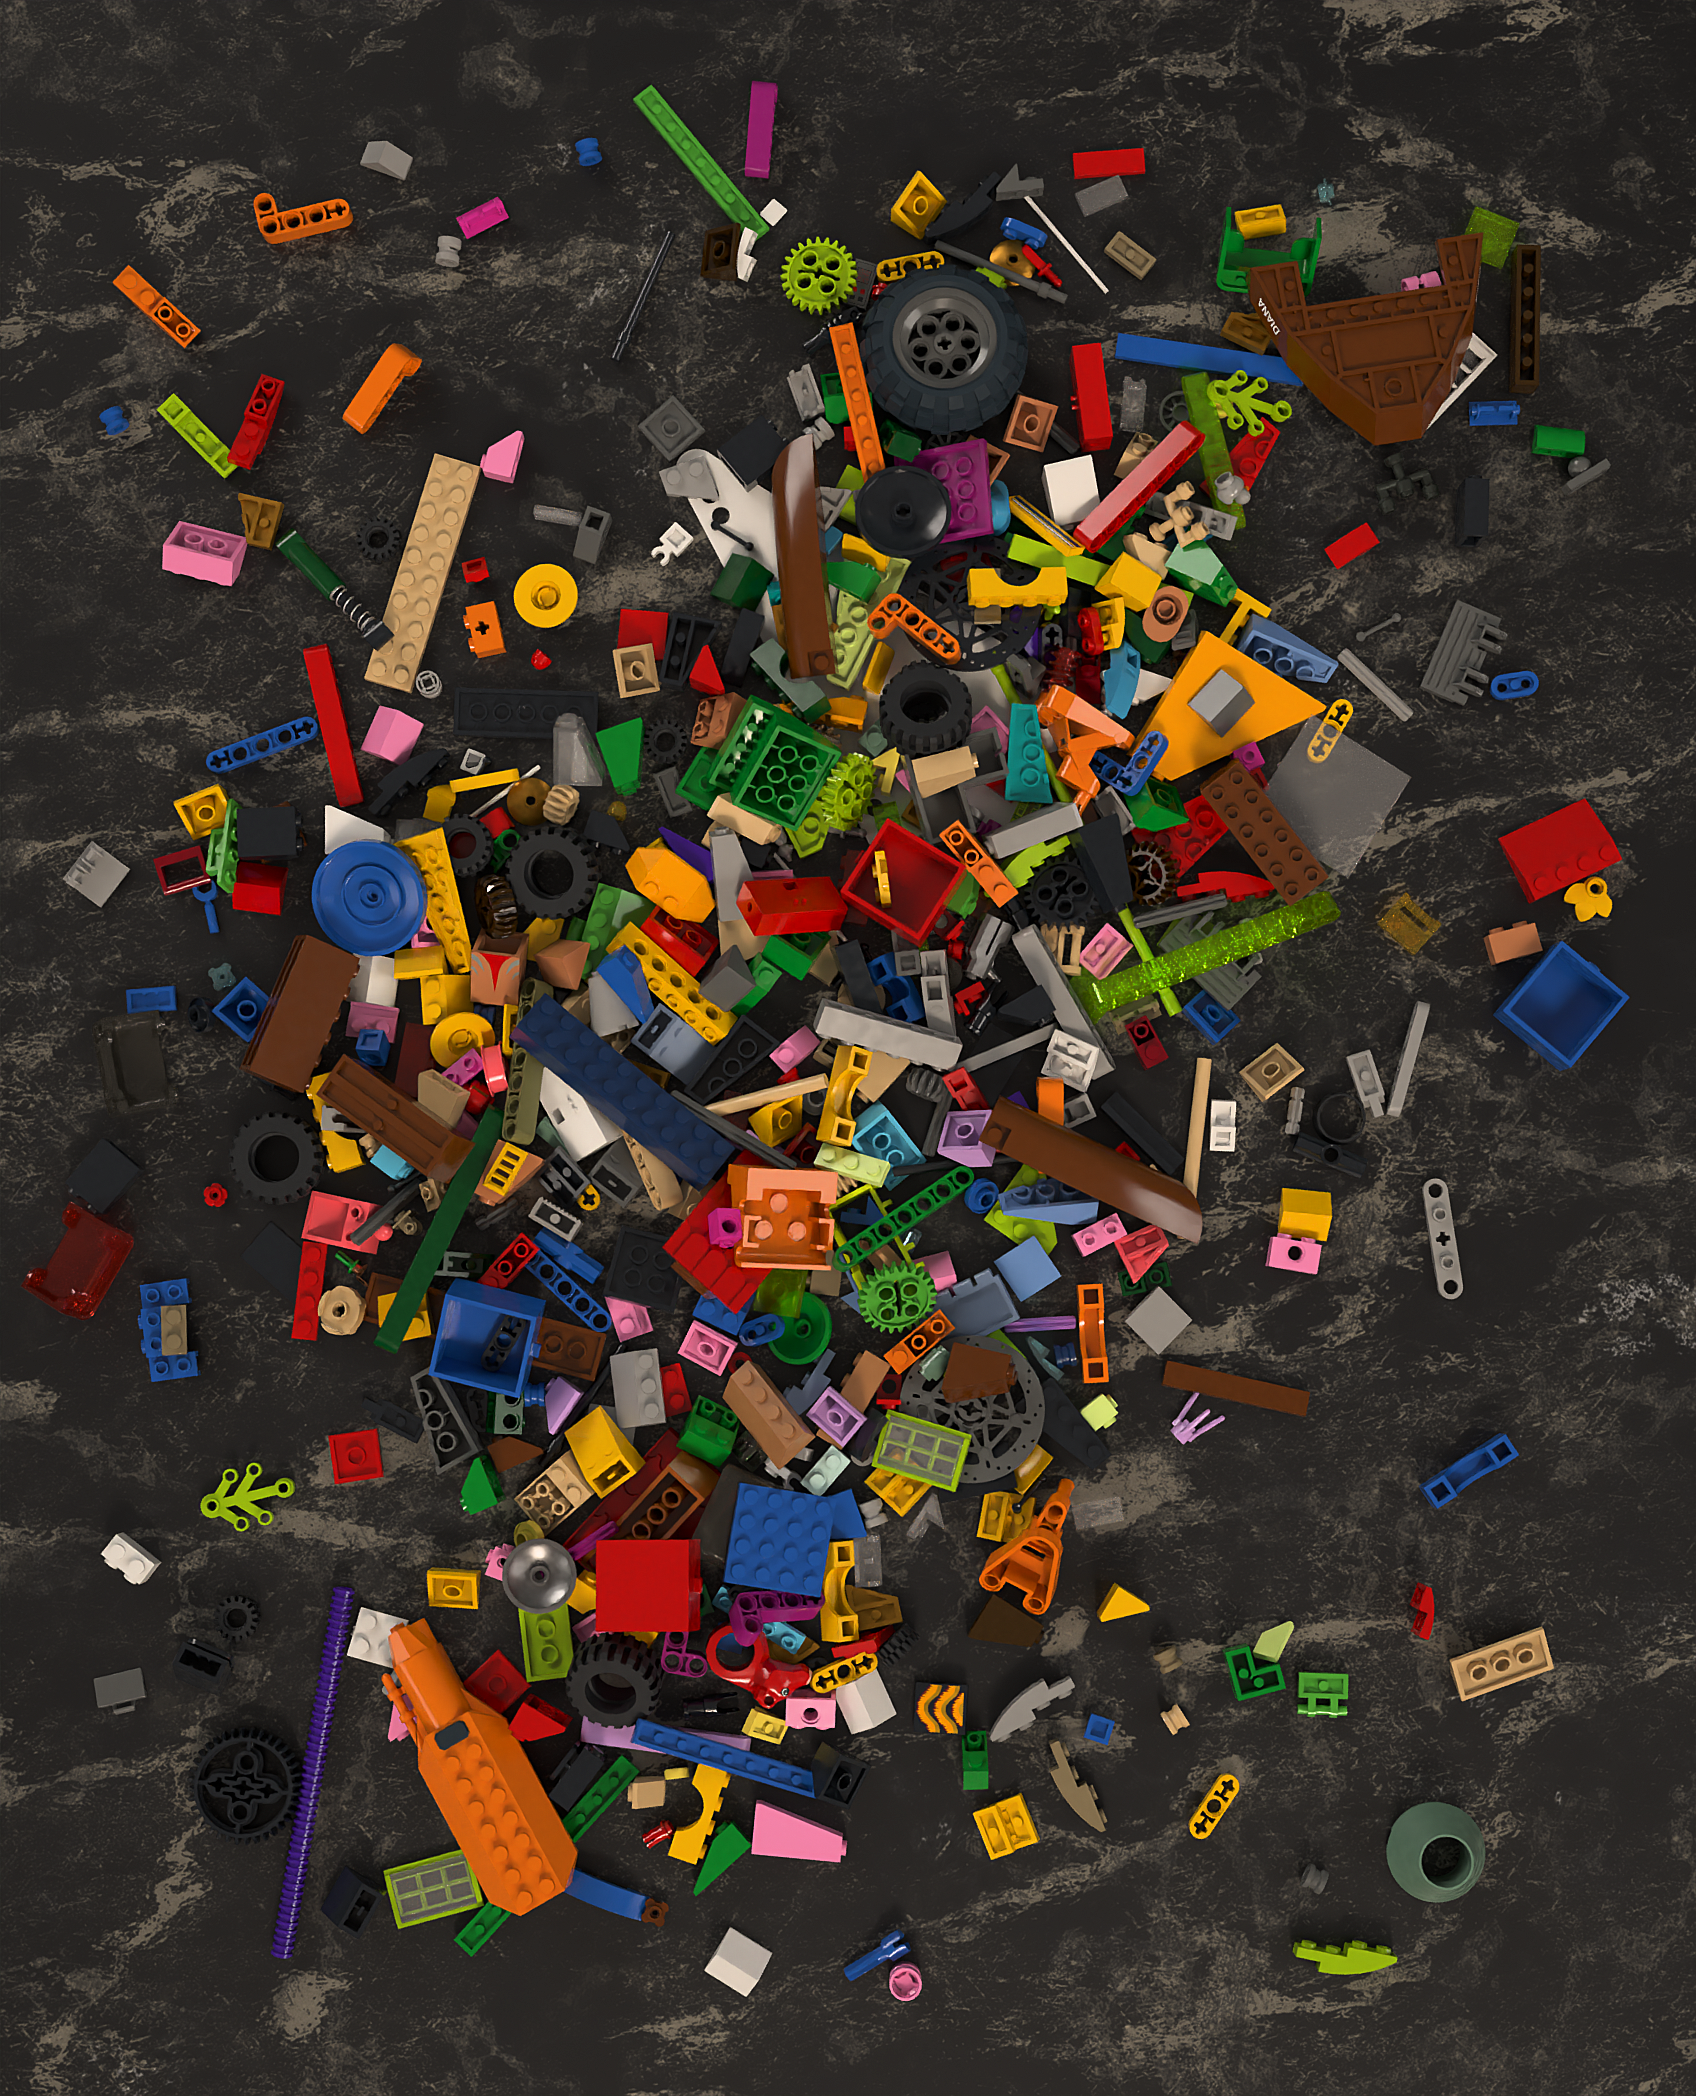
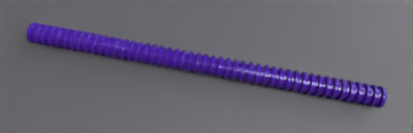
M342 1586L333 1588L335 1595H332L333 1603L330 1604V1607H332V1610L329 1611L331 1618H328L330 1624L326 1627V1630H328V1633L325 1634L327 1641H324L326 1647L322 1650L324 1656L321 1657L323 1664H320L322 1671L318 1674L321 1677L317 1680L319 1687H316V1691L318 1694L314 1697L316 1699V1702L313 1703L315 1710H312L314 1717L311 1718L312 1725L309 1726L311 1733H308L310 1740L307 1741L309 1747L305 1750V1753H307V1756H304L306 1763L303 1764L305 1770L301 1775L303 1779L300 1780L302 1787H299V1791L302 1794L297 1797L300 1804L296 1805L298 1807V1810L295 1812L297 1817L293 1820L295 1823L292 1826L294 1833H291L293 1841H290L289 1844L291 1846L288 1849L290 1856L287 1857L289 1864H286L287 1872L284 1873L286 1879L283 1880L285 1887L282 1888L283 1895L280 1896V1900H282L279 1903L281 1910L278 1911V1916L280 1917L276 1920L278 1926L275 1927V1931L277 1933L274 1934L275 1941L272 1943L274 1949L271 1950V1954L274 1957L283 1959L293 1957L291 1950L294 1949L293 1942L296 1940L294 1934L297 1933L295 1926H298L297 1918L300 1917L298 1911L301 1910L299 1903L302 1902V1898L300 1896L304 1893L302 1887H305L303 1880L306 1879V1874L304 1873L308 1870L306 1866L309 1863L307 1856H310L308 1849L312 1846L310 1843L313 1840L311 1833L314 1832L312 1826L315 1825L316 1821L314 1818L317 1817L315 1810L318 1809V1805L316 1802H319L320 1799L317 1796L321 1793L319 1787L322 1786V1782L320 1779H323L322 1771L325 1770L323 1766L326 1763L324 1756L327 1755L325 1749L329 1746L327 1740H330L328 1733L331 1732L329 1726L333 1723L331 1717H334L332 1710L335 1709V1705L333 1702H336L337 1699L334 1696L338 1693L336 1687L339 1686V1682H337V1679H340L341 1676L338 1673L342 1670L340 1666L343 1663L341 1656L344 1655L342 1649L346 1646L344 1640H347L345 1633L348 1632L346 1626L350 1623L348 1617H351V1613H349V1610L352 1609L350 1602H353L352 1594H355V1590Z

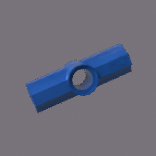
M545 1226L533 1241L540 1249L554 1257L553 1260L569 1271L573 1270L592 1284H594L605 1268L598 1261L585 1254L584 1250L579 1246L563 1239Z

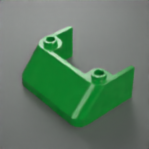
M1226 207L1216 276L1218 287L1225 291L1248 293L1246 277L1250 268L1297 261L1304 297H1307L1311 292L1322 240L1321 218H1316L1313 237L1296 239L1291 246L1290 253L1245 248L1244 235L1239 230L1231 229V207Z

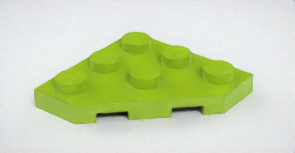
M827 780L797 832L784 827L800 860L823 848L830 824L826 823L827 817L823 816L826 810L822 809L823 804L826 802L822 797L827 792L824 790V787L829 784Z
M1023 1164L1004 1192L1022 1185L1027 1187L1035 1185L1039 1179L1045 1178L1047 1180L1046 1175L1038 1174V1170ZM997 1200L984 1221L1018 1245L1034 1235L1047 1255L1050 1254L1057 1244L1054 1222L1003 1215L999 1200Z

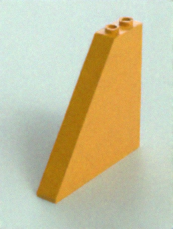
M1201 631L1197 638V645L1190 649L1126 755L1132 758L1146 735L1151 731L1161 732L1168 738V748L1150 775L1160 781H1163L1164 778L1172 781L1229 755L1234 750L1249 743L1257 742L1323 712L1327 706L1210 632ZM1220 669L1244 686L1255 701V704L1222 738L1187 705ZM1155 740L1153 744L1157 746L1159 741ZM1147 758L1140 760L1138 764L1140 769L1147 765Z

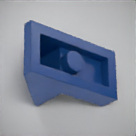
M868 1196L866 1215L861 1214V1209L847 1208V1212H841L840 1222L871 1226L884 1216Z

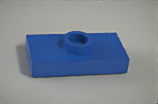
M176 986L126 990L127 1012L129 1015L178 1010Z

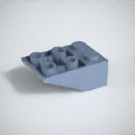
M661 1003L658 1004L647 1022L641 1026L630 1041L687 1086L717 1048L715 1045L712 1046L696 1030Z

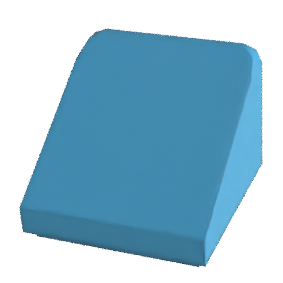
M833 526L825 533L827 557L843 540L844 535Z

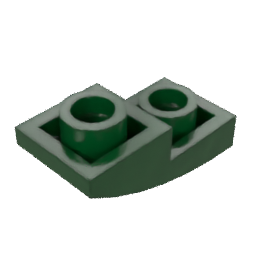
M1167 1262L1151 1265L1134 1284L1128 1271L1118 1272L1123 1296L1150 1291L1156 1286L1163 1288L1173 1285Z

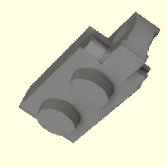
M1370 1049L1345 1057L1363 1108L1369 1107L1373 1119L1384 1115L1380 1103L1385 1102V1093Z

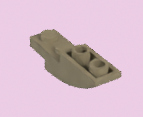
M1058 1738L1048 1741L1057 1765L1050 1767L1049 1770L1061 1794L1074 1811L1088 1824L1100 1832L1106 1831L1103 1824L1107 1822L1103 1809H1097L1094 1800L1098 1799L1093 1785L1088 1786L1085 1780L1079 1783L1075 1782L1079 1780V1776L1075 1766L1069 1767L1066 1758L1070 1754L1065 1742L1060 1744Z

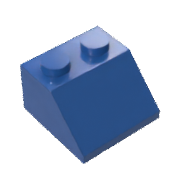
M758 1291L752 1294L737 1314L732 1313L717 1298L705 1299L701 1295L692 1315L737 1336Z

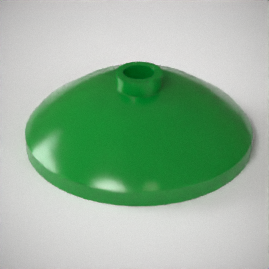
M795 1291L784 1295L773 1305L769 1314L781 1316L785 1322V1330L782 1336L768 1342L772 1352L780 1360L795 1365L806 1364L819 1357L827 1347L832 1332L831 1315L826 1304L812 1293ZM808 1326V1327H809V1330H808V1332L806 1333V1332H805V1328Z

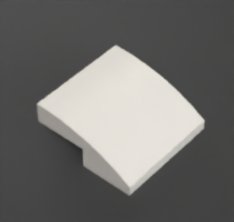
M1055 1029L1047 1048L1049 1053L1041 1073L1049 1077H1062L1064 1084L1086 1092L1095 1069L1099 1048L1059 1029Z

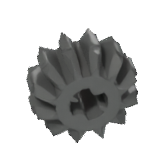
M913 1068L907 1078L906 1089L932 1102H940L947 1089L942 1076L923 1068Z

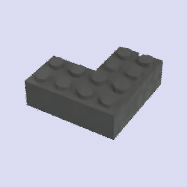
M996 727L971 733L966 737V742L961 747L957 746V749L969 746L970 753H976L979 767L974 768L976 777L926 798H921L911 761L913 759H909L907 754L901 755V762L924 841L932 846L946 845L939 834L956 820H959L974 836L977 831L965 789L1006 779L1009 769L1004 752L999 753L1002 746Z

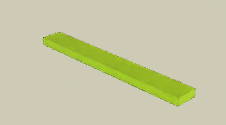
M1017 534L1013 535L1006 556L1038 568L1066 567V576L1068 578L1093 586L1097 585L1111 567L1110 565L1080 555L1066 557L1053 546ZM1160 582L1157 590L1170 585ZM1182 590L1188 599V606L1190 607L1194 593Z

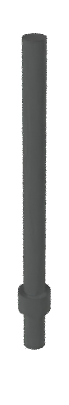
M937 240L934 249L982 269L985 267L1011 282L1037 292L1038 296L1045 299L1049 297L1063 304L1067 300V294L1051 288L1052 285L1045 282L1041 284L940 240Z

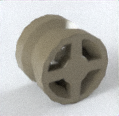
M1170 1645L1153 1655L1155 1661H1158L1162 1674L1168 1673L1183 1664L1182 1659L1176 1654L1177 1649L1175 1645Z

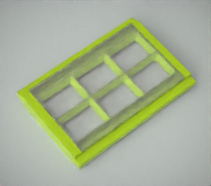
M888 1409L886 1417L889 1421L881 1430L871 1466L956 1492L972 1435Z
M461 1849L383 1871L398 1929L485 1905L480 1883Z

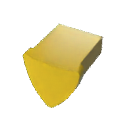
M439 785L428 790V800L423 814L424 818L442 824L445 822L444 818L450 817L452 806H454L456 794L451 792L450 785Z

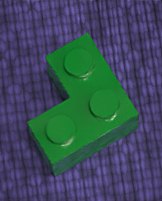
M1246 1643L1222 1649L1233 1693L1238 1701L1286 1689L1278 1662L1254 1666L1250 1648Z

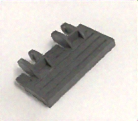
M1457 600L1419 688L1463 706L1468 699V695L1459 692V690L1482 697L1483 690L1464 682L1467 676L1480 683H1488L1489 677L1479 672L1487 652L1477 647L1479 646L1496 654L1501 652L1502 648L1498 644L1483 639L1485 633L1499 640H1506L1508 634L1497 629L1502 618Z
M1211 910L1195 927L1192 924L1199 917L1197 914L1184 917L1158 946L1228 1012L1262 977L1255 969L1248 976L1245 975L1260 957L1257 954L1252 956L1241 969L1235 962L1248 951L1249 946L1247 944L1229 960L1227 957L1234 949L1220 936L1213 943L1210 942L1225 925L1223 921L1218 922L1208 935L1200 930L1206 922L1213 918L1214 913Z

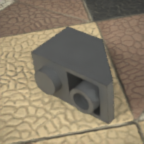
M587 506L579 527L573 557L596 565L612 523L609 513Z

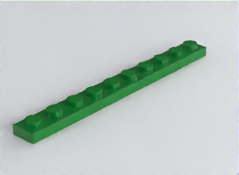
M624 1754L614 1762L562 1820L574 1844L640 1772ZM488 1901L455 1937L454 1941L472 1957L512 1912Z

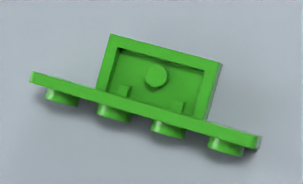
M228 799L224 828L211 830L206 873L210 876L217 875V884L227 893H233L236 882V867L239 861L236 809H243L234 799Z

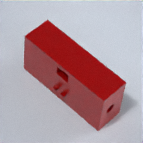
M1101 343L1072 346L1069 365L1074 396H1070L1071 401L1074 400L1075 405H1072V410L1076 411L1081 453L1109 449L1113 438Z
M829 876L744 881L736 901L754 936L840 930L848 911L846 904Z

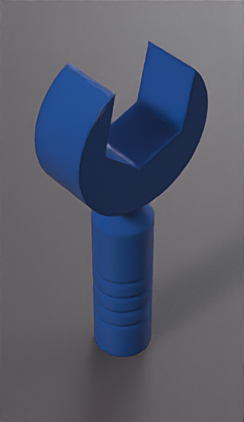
M212 880V889L205 894L199 891V886L192 888L194 896L198 900L205 902L204 908L210 934L220 932L215 908L211 903L218 895V886Z

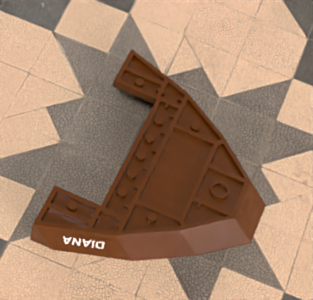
M1483 232L1436 240L1435 246L1443 285L1306 306L1298 262L1292 261L1250 268L1246 277L1250 302L1286 365L1330 412L1374 446L1421 439L1449 394L1473 335L1482 264Z

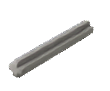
M1344 649L1338 655V660L1402 721H1407L1413 715V710L1349 649Z

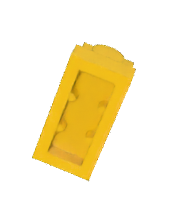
M1238 588L1230 602L1239 608L1219 638L1230 646L1233 645L1238 637L1234 634L1239 626L1244 628L1250 616L1247 613L1251 615L1253 613L1266 619L1272 610Z

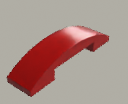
M964 1066L942 1076L952 1097H956L963 1111L992 1110L979 1086ZM996 1149L995 1155L1001 1153V1151Z

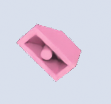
M516 431L488 448L487 455L483 454L480 468L483 469L485 477L513 483L525 439L521 431Z
M804 1025L784 1041L769 1057L786 1074L815 1050L821 1041Z

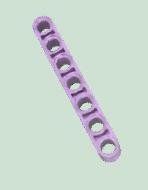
M583 1716L580 1741L663 1753L631 1743L630 1740L635 1725L628 1728L625 1725L621 1729H614V1726L605 1728L601 1727L600 1723L595 1722L593 1724L589 1722L588 1717ZM665 1725L750 1751L751 1738L747 1736Z

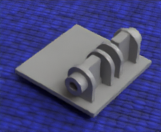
M91 841L64 876L63 880L99 907H102L130 869Z

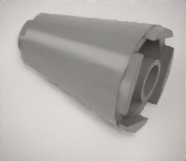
M598 971L592 972L593 978L588 979L591 1030L601 1037L640 1025L638 1018Z

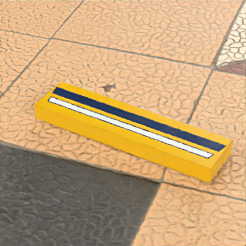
M1020 495L1009 497L1010 512L1063 555L1069 557L1083 553L1085 547L1023 497Z

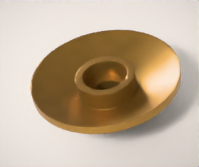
M1005 240L999 243L991 252L989 262L1029 279L1033 276L1036 269L1022 252V247L1025 245L1023 241ZM1016 257L1018 261L1011 263L1009 258ZM1007 279L1004 281L1007 286H1019V284Z
M525 778L515 783L507 797V806L511 816L519 823L528 826H535L545 822L547 818L543 816V806L546 802L545 799L548 797V792L552 790L550 786L537 778ZM528 797H534L535 804L528 805L526 803V799Z

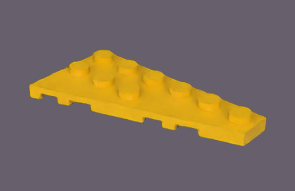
M443 827L392 844L405 852L414 861L423 876L428 898L426 916L440 945H443L444 953L454 974L457 975L471 971L472 949Z

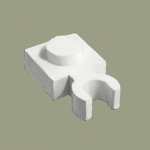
M675 522L660 538L663 546L654 548L651 555L654 558L659 553L664 554L665 557L661 560L660 564L665 566L670 560L669 555L673 553L678 557L693 541V537Z

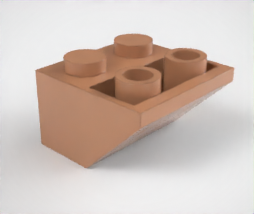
M735 692L701 699L690 742L694 745L720 750L747 700Z

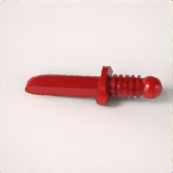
M1025 244L1022 247V252L1040 271L1037 275L1039 277L1044 275V277L1048 278L1049 282L1051 281V284L1053 283L1054 287H1061L1062 280L1050 269L1052 264L1050 262L1046 264Z

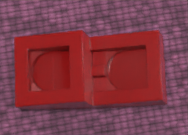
M1366 522L1324 550L1335 567L1340 569L1379 544L1380 541Z

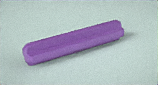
M1075 1316L1023 1318L1004 1326V1330L1010 1333L1076 1328Z

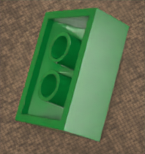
M488 1454L474 1459L461 1491L460 1503L465 1512L469 1511L470 1515L494 1506L506 1499Z

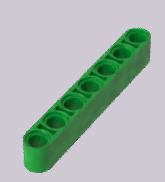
M966 1166L955 1168L843 1244L832 1257L833 1267L840 1272L850 1270L953 1200L972 1184L974 1180L972 1170ZM956 1175H962L966 1180V1184L959 1183L956 1180ZM937 1188H943L947 1193V1197L939 1196ZM917 1201L925 1202L928 1210L920 1209ZM898 1214L906 1215L908 1223L900 1222ZM878 1228H886L889 1236L884 1237L880 1235ZM859 1241H866L870 1249L863 1250L859 1246ZM839 1254L848 1255L850 1263L841 1262Z

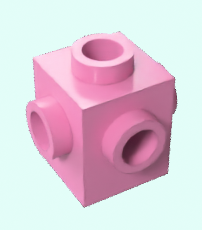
M503 1543L502 1546H496L494 1550L490 1549L485 1563L489 1564L485 1575L502 1581L504 1565L501 1560L502 1558L507 1559L516 1547Z

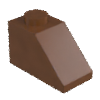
M505 1434L492 1438L493 1444L487 1446L498 1473L546 1452L544 1447L513 1435L506 1438Z

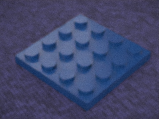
M739 1482L722 1581L820 1597L836 1498Z

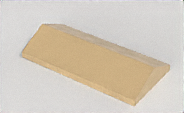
M1542 1626L1449 1659L1451 1674L1461 1701L1554 1669Z

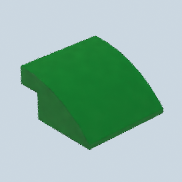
M751 694L706 775L708 783L730 791L732 805L797 832L826 782L827 777H829L831 769L834 768L840 758L842 751L796 717Z

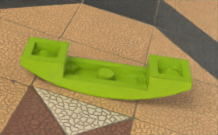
M174 393L156 409L224 479L238 467L228 463L227 456L230 450Z

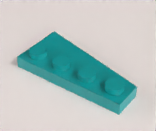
M1012 703L1007 754L1009 774L1005 781L1004 800L1053 804L1036 705Z

